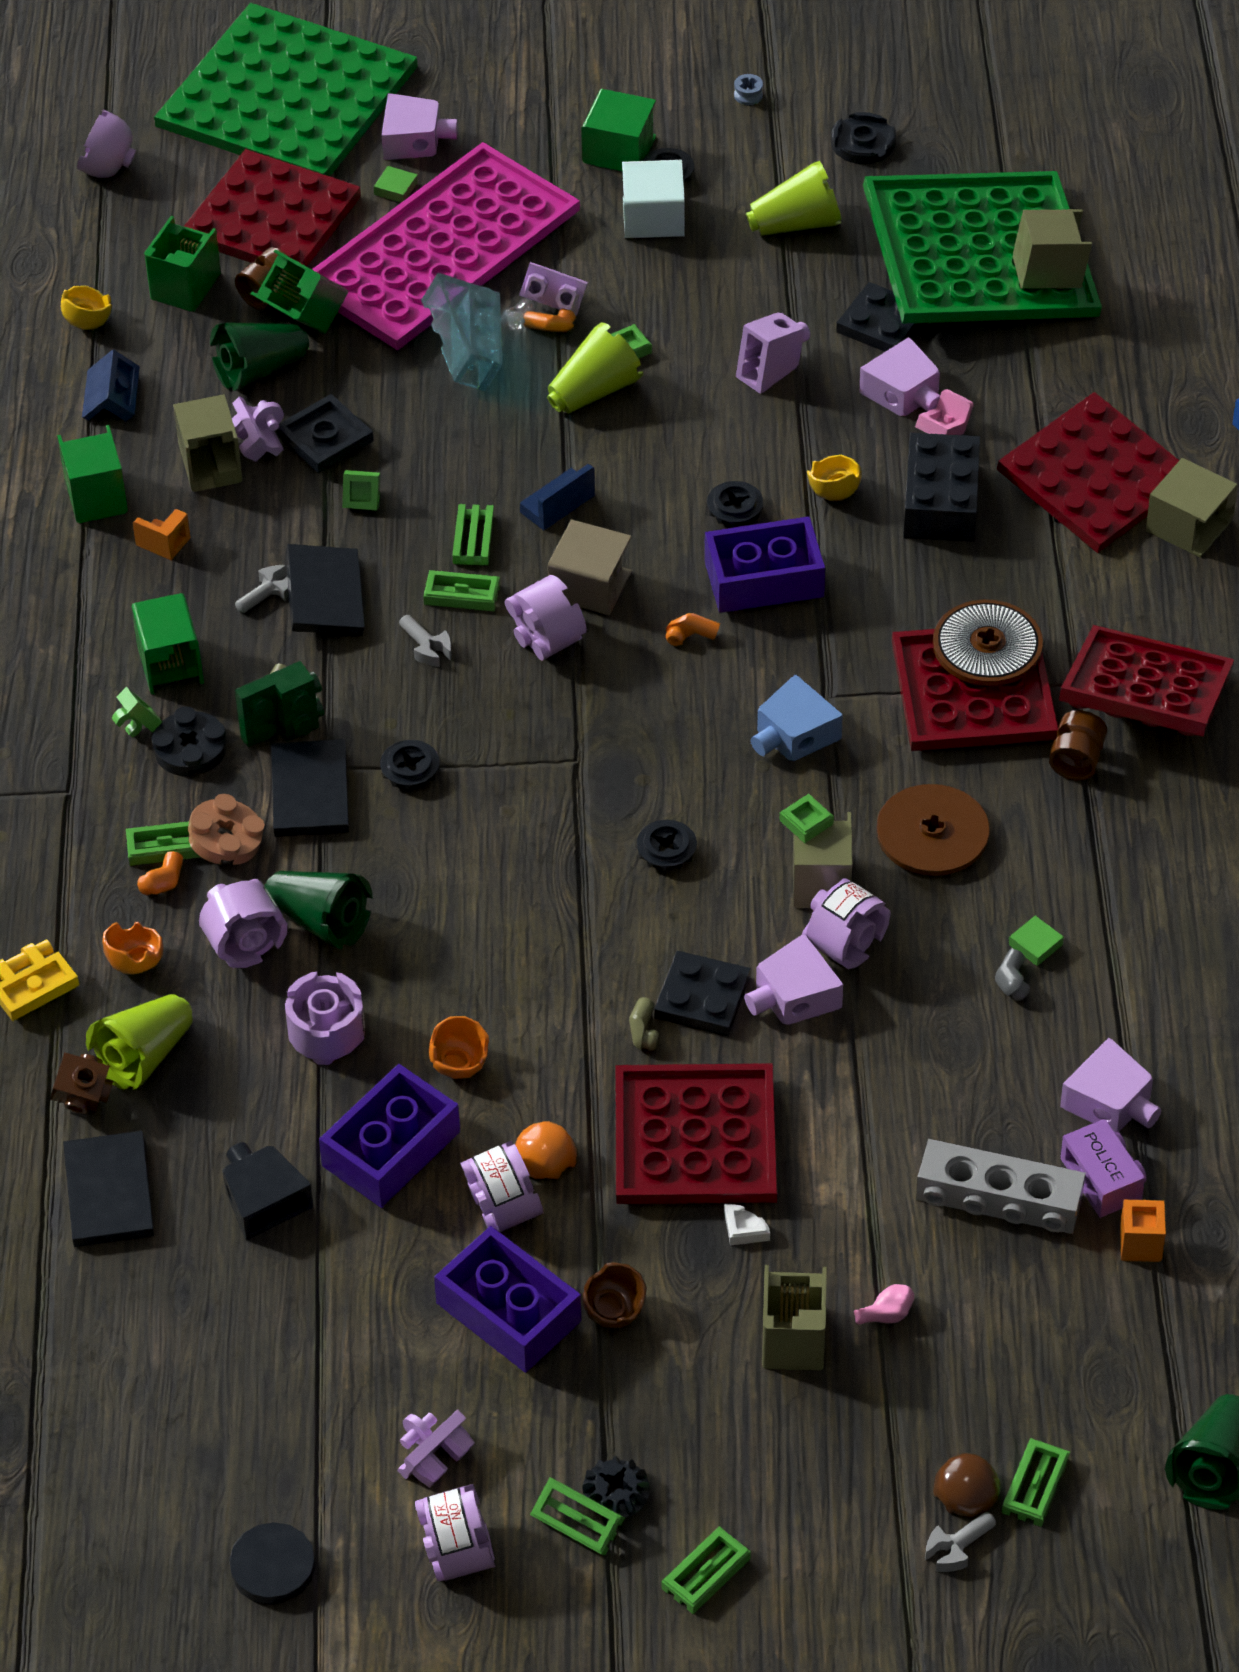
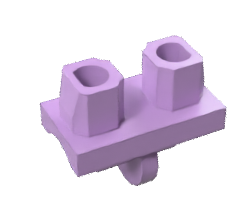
M530 262L519 295L559 310L563 308L571 310L577 315L588 282Z
M239 396L232 403L237 411L232 420L237 437L244 440L239 446L242 454L255 462L266 452L278 456L283 450L275 433L284 416L281 406L278 403L263 400L258 403V406L252 407L248 406L244 398Z
M457 1409L432 1433L430 1428L437 1423V1419L432 1413H428L423 1419L413 1414L408 1415L402 1423L407 1433L400 1439V1443L406 1449H409L415 1442L419 1446L405 1458V1463L397 1471L405 1479L413 1474L430 1488L448 1469L433 1454L435 1451L442 1447L457 1462L475 1444L468 1432L461 1426L466 1417Z

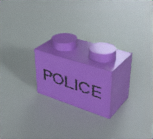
M1106 1119L1063 1136L1060 1159L1067 1169L1086 1173L1083 1193L1100 1218L1122 1209L1124 1199L1142 1200L1144 1183L1146 1182L1145 1170L1138 1160L1133 1161L1126 1150V1144L1122 1135L1118 1131H1113Z

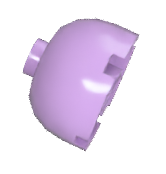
M104 109L102 110V115L98 116L84 145L86 147V154L84 157L80 155L77 170L97 178H108L115 175L122 166L129 168L136 150L131 148L133 136L130 127L124 120Z

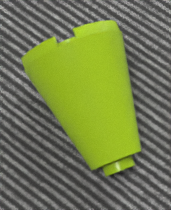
M820 161L810 164L750 204L751 211L747 212L746 216L752 232L758 230L760 235L763 236L832 227L841 224L842 219L833 189L829 187L826 180L828 176Z
M601 322L593 328L549 384L547 399L556 411L561 412L563 410L569 414L637 382L644 375L643 372H637L636 368L641 363L633 349L619 333L614 337L608 333L607 330L611 328L608 324Z
M169 994L99 1019L91 1024L86 1032L87 1050L94 1049L96 1056L103 1060V1064L110 1066L107 1079L113 1080L114 1086L123 1090L128 1087H133V1090L137 1089L145 1083L190 1028L193 1022L192 1008L184 998Z

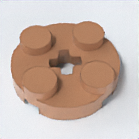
M219 794L215 799L205 801L193 810L188 824V840L192 849L209 862L221 864V860H234L233 865L242 864L257 854L265 824L251 808L236 801L233 796ZM219 828L228 829L232 832L233 835L227 832L224 834H220L218 832Z

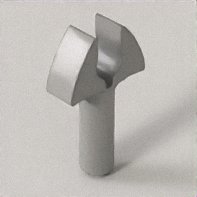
M275 565L259 570V581L262 584L236 601L235 606L237 610L245 613L270 595H278L286 601L289 598L288 579L286 577L280 580L286 576L285 565Z
M405 615L400 619V626L420 644L419 647L414 648L415 660L426 665L440 667L439 656L431 649L443 652L451 660V642L447 631L437 636H431L410 615Z
M984 1512L955 1534H945L939 1526H936L926 1545L925 1560L932 1557L939 1550L947 1551L951 1549L949 1555L937 1561L936 1572H951L966 1568L968 1566V1556L963 1553V1549L996 1525L995 1518L989 1512Z

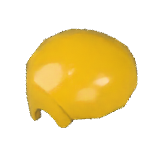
M86 285L73 286L68 290H64L60 304L63 317L70 325L81 330H94L104 325L111 314L113 306L110 295L106 294L103 296L98 290Z
M844 455L828 456L821 461H813L812 469L807 471V476L811 488L818 497L829 501H842L850 497L857 490L861 482L862 471L860 465L854 459Z

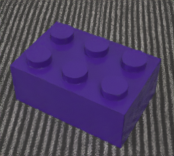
M810 516L705 532V565L719 613L824 597L825 565Z
M398 1064L319 1138L322 1167L382 1208L460 1133L459 1105Z
M489 1226L434 1276L436 1304L525 1373L582 1321L581 1294L492 1226Z

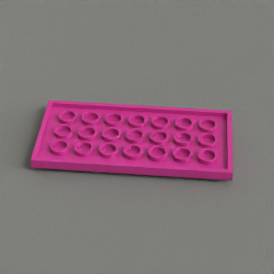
M482 142L312 270L348 290V294L338 313L394 349L399 350L580 211V200Z

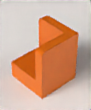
M175 509L164 522L154 519L150 523L141 518H136L133 522L136 546L169 560H172L191 538L188 514L178 509Z
M1124 1199L1120 1223L1121 1261L1160 1262L1163 1256L1166 1236L1164 1201Z

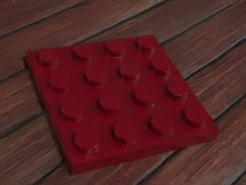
M245 149L186 222L184 227L208 234L215 228L219 252L250 263H254L257 257L273 247L282 250L290 258L308 266L360 199L361 189L360 186Z
M1093 392L998 460L996 470L1095 552L1099 553L1147 517L1150 494L1180 460L1097 393Z
M1093 625L1061 687L1059 701L1069 703L1078 709L1090 708L1103 711L1114 718L1127 717L1139 720L1147 726H1163L1175 729L1183 735H1199L1204 737L1232 673L1234 659Z
M935 629L892 632V647L911 751L1056 739L1058 726L1043 653L1035 668L1023 678L1004 685L982 686L962 681L951 675L941 666L933 648Z
M773 1063L615 1065L616 1204L777 1202Z

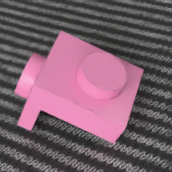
M946 389L941 392L935 409L919 415L915 427L929 434L962 435L965 432L973 408V402Z

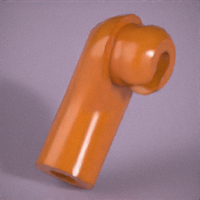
M564 308L558 311V315L527 311L523 317V324L529 329L566 333L574 327L573 322L576 316L573 311Z
M687 613L672 620L667 625L666 640L673 646H679L683 644L685 638L695 633L714 640L720 623L694 613Z
M167 852L164 856L162 867L148 871L145 875L139 877L137 882L139 891L144 895H156L174 889L179 880L183 856L178 852Z

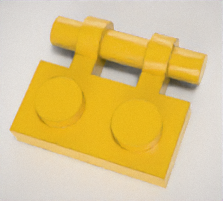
M47 939L37 945L30 943L21 948L20 954L6 961L0 959V1006L12 1021L79 986L76 973L59 952L54 953L53 947Z

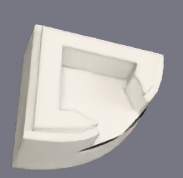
M724 1204V1215L730 1246L770 1241V1230L762 1217H757L755 1214L746 1211L745 1207L741 1205Z

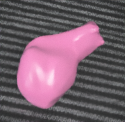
M894 1284L889 1286L878 1295L873 1305L854 1310L856 1324L860 1325L871 1322L890 1324L901 1321L907 1316L913 1304L914 1292L907 1285Z

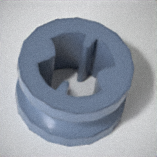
M744 74L736 78L734 82V98L738 103L754 105L762 100L763 81L760 77L753 74Z

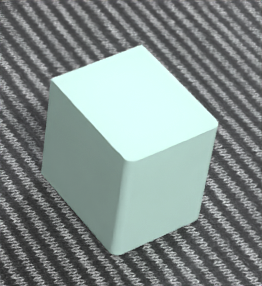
M682 160L622 162L625 238L684 236Z

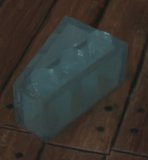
M437 273L421 301L424 308H429L434 319L431 325L434 332H439L443 341L441 350L454 382L486 391L502 366L500 292Z

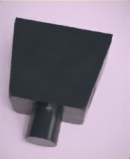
M240 1142L233 1145L227 1151L226 1157L231 1164L225 1166L222 1170L224 1187L246 1241L313 1208L311 1184L274 1146H266L253 1153L245 1142Z

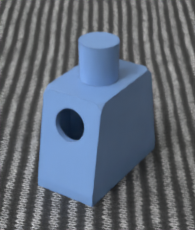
M794 675L760 706L757 727L759 733L751 738L752 747L760 756H765L776 748L788 760L796 761L842 738L843 714L800 677Z

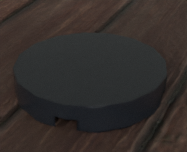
M870 112L849 114L848 119L842 121L841 118L836 121L831 130V147L836 155L845 161L855 164H872L882 161L890 156L895 148L896 132L893 125L891 127L887 124V119Z
M276 1522L257 1525L244 1532L233 1545L229 1558L232 1579L239 1592L254 1602L269 1605L281 1603L282 1599H287L290 1596L293 1599L300 1595L312 1581L315 1570L312 1544L305 1534L291 1525Z

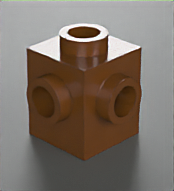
M64 1052L50 1099L64 1103L66 1109L75 1113L86 1114L87 1111L96 1113L99 1101L107 1103L114 1082L107 1079L110 1066L103 1064V1060L94 1055L81 1054L79 1057Z

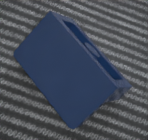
M113 349L89 368L86 378L82 418L89 421L104 408L125 422L135 415L140 366Z
M587 464L577 472L573 468L568 469L521 501L520 513L543 531L595 496V468Z

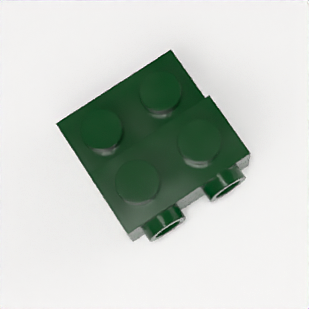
M298 661L235 689L240 735L247 747L260 741L268 740L278 733H281L286 742L319 728L318 718L324 716V709L319 698L316 696L317 693L322 691V686L315 672L309 673L303 663Z

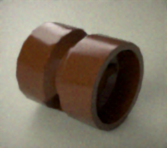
M271 247L255 259L254 263L249 264L235 277V286L238 293L247 304L255 309L263 310L269 306V304L251 295L252 291L258 293L278 254L274 253V250L276 249L287 255L278 248Z
M1073 710L1066 713L1061 719L1057 737L1049 756L1051 768L1058 775L1067 779L1085 780L1091 778L1096 771L1100 750L1103 749L1108 728L1106 723L1099 716L1089 711Z

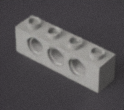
M928 1139L917 1178L916 1200L924 1201L932 1206H947L965 1210L973 1215L983 1214L1005 1219L1010 1223L1038 1226L1051 1232L1073 1234L1083 1198L1086 1173Z

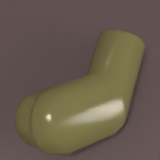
M646 997L637 1000L629 1017L633 1045L643 1051V1048L654 1051L658 1047L659 1033L656 1030H648V1022L653 1014L655 1004Z

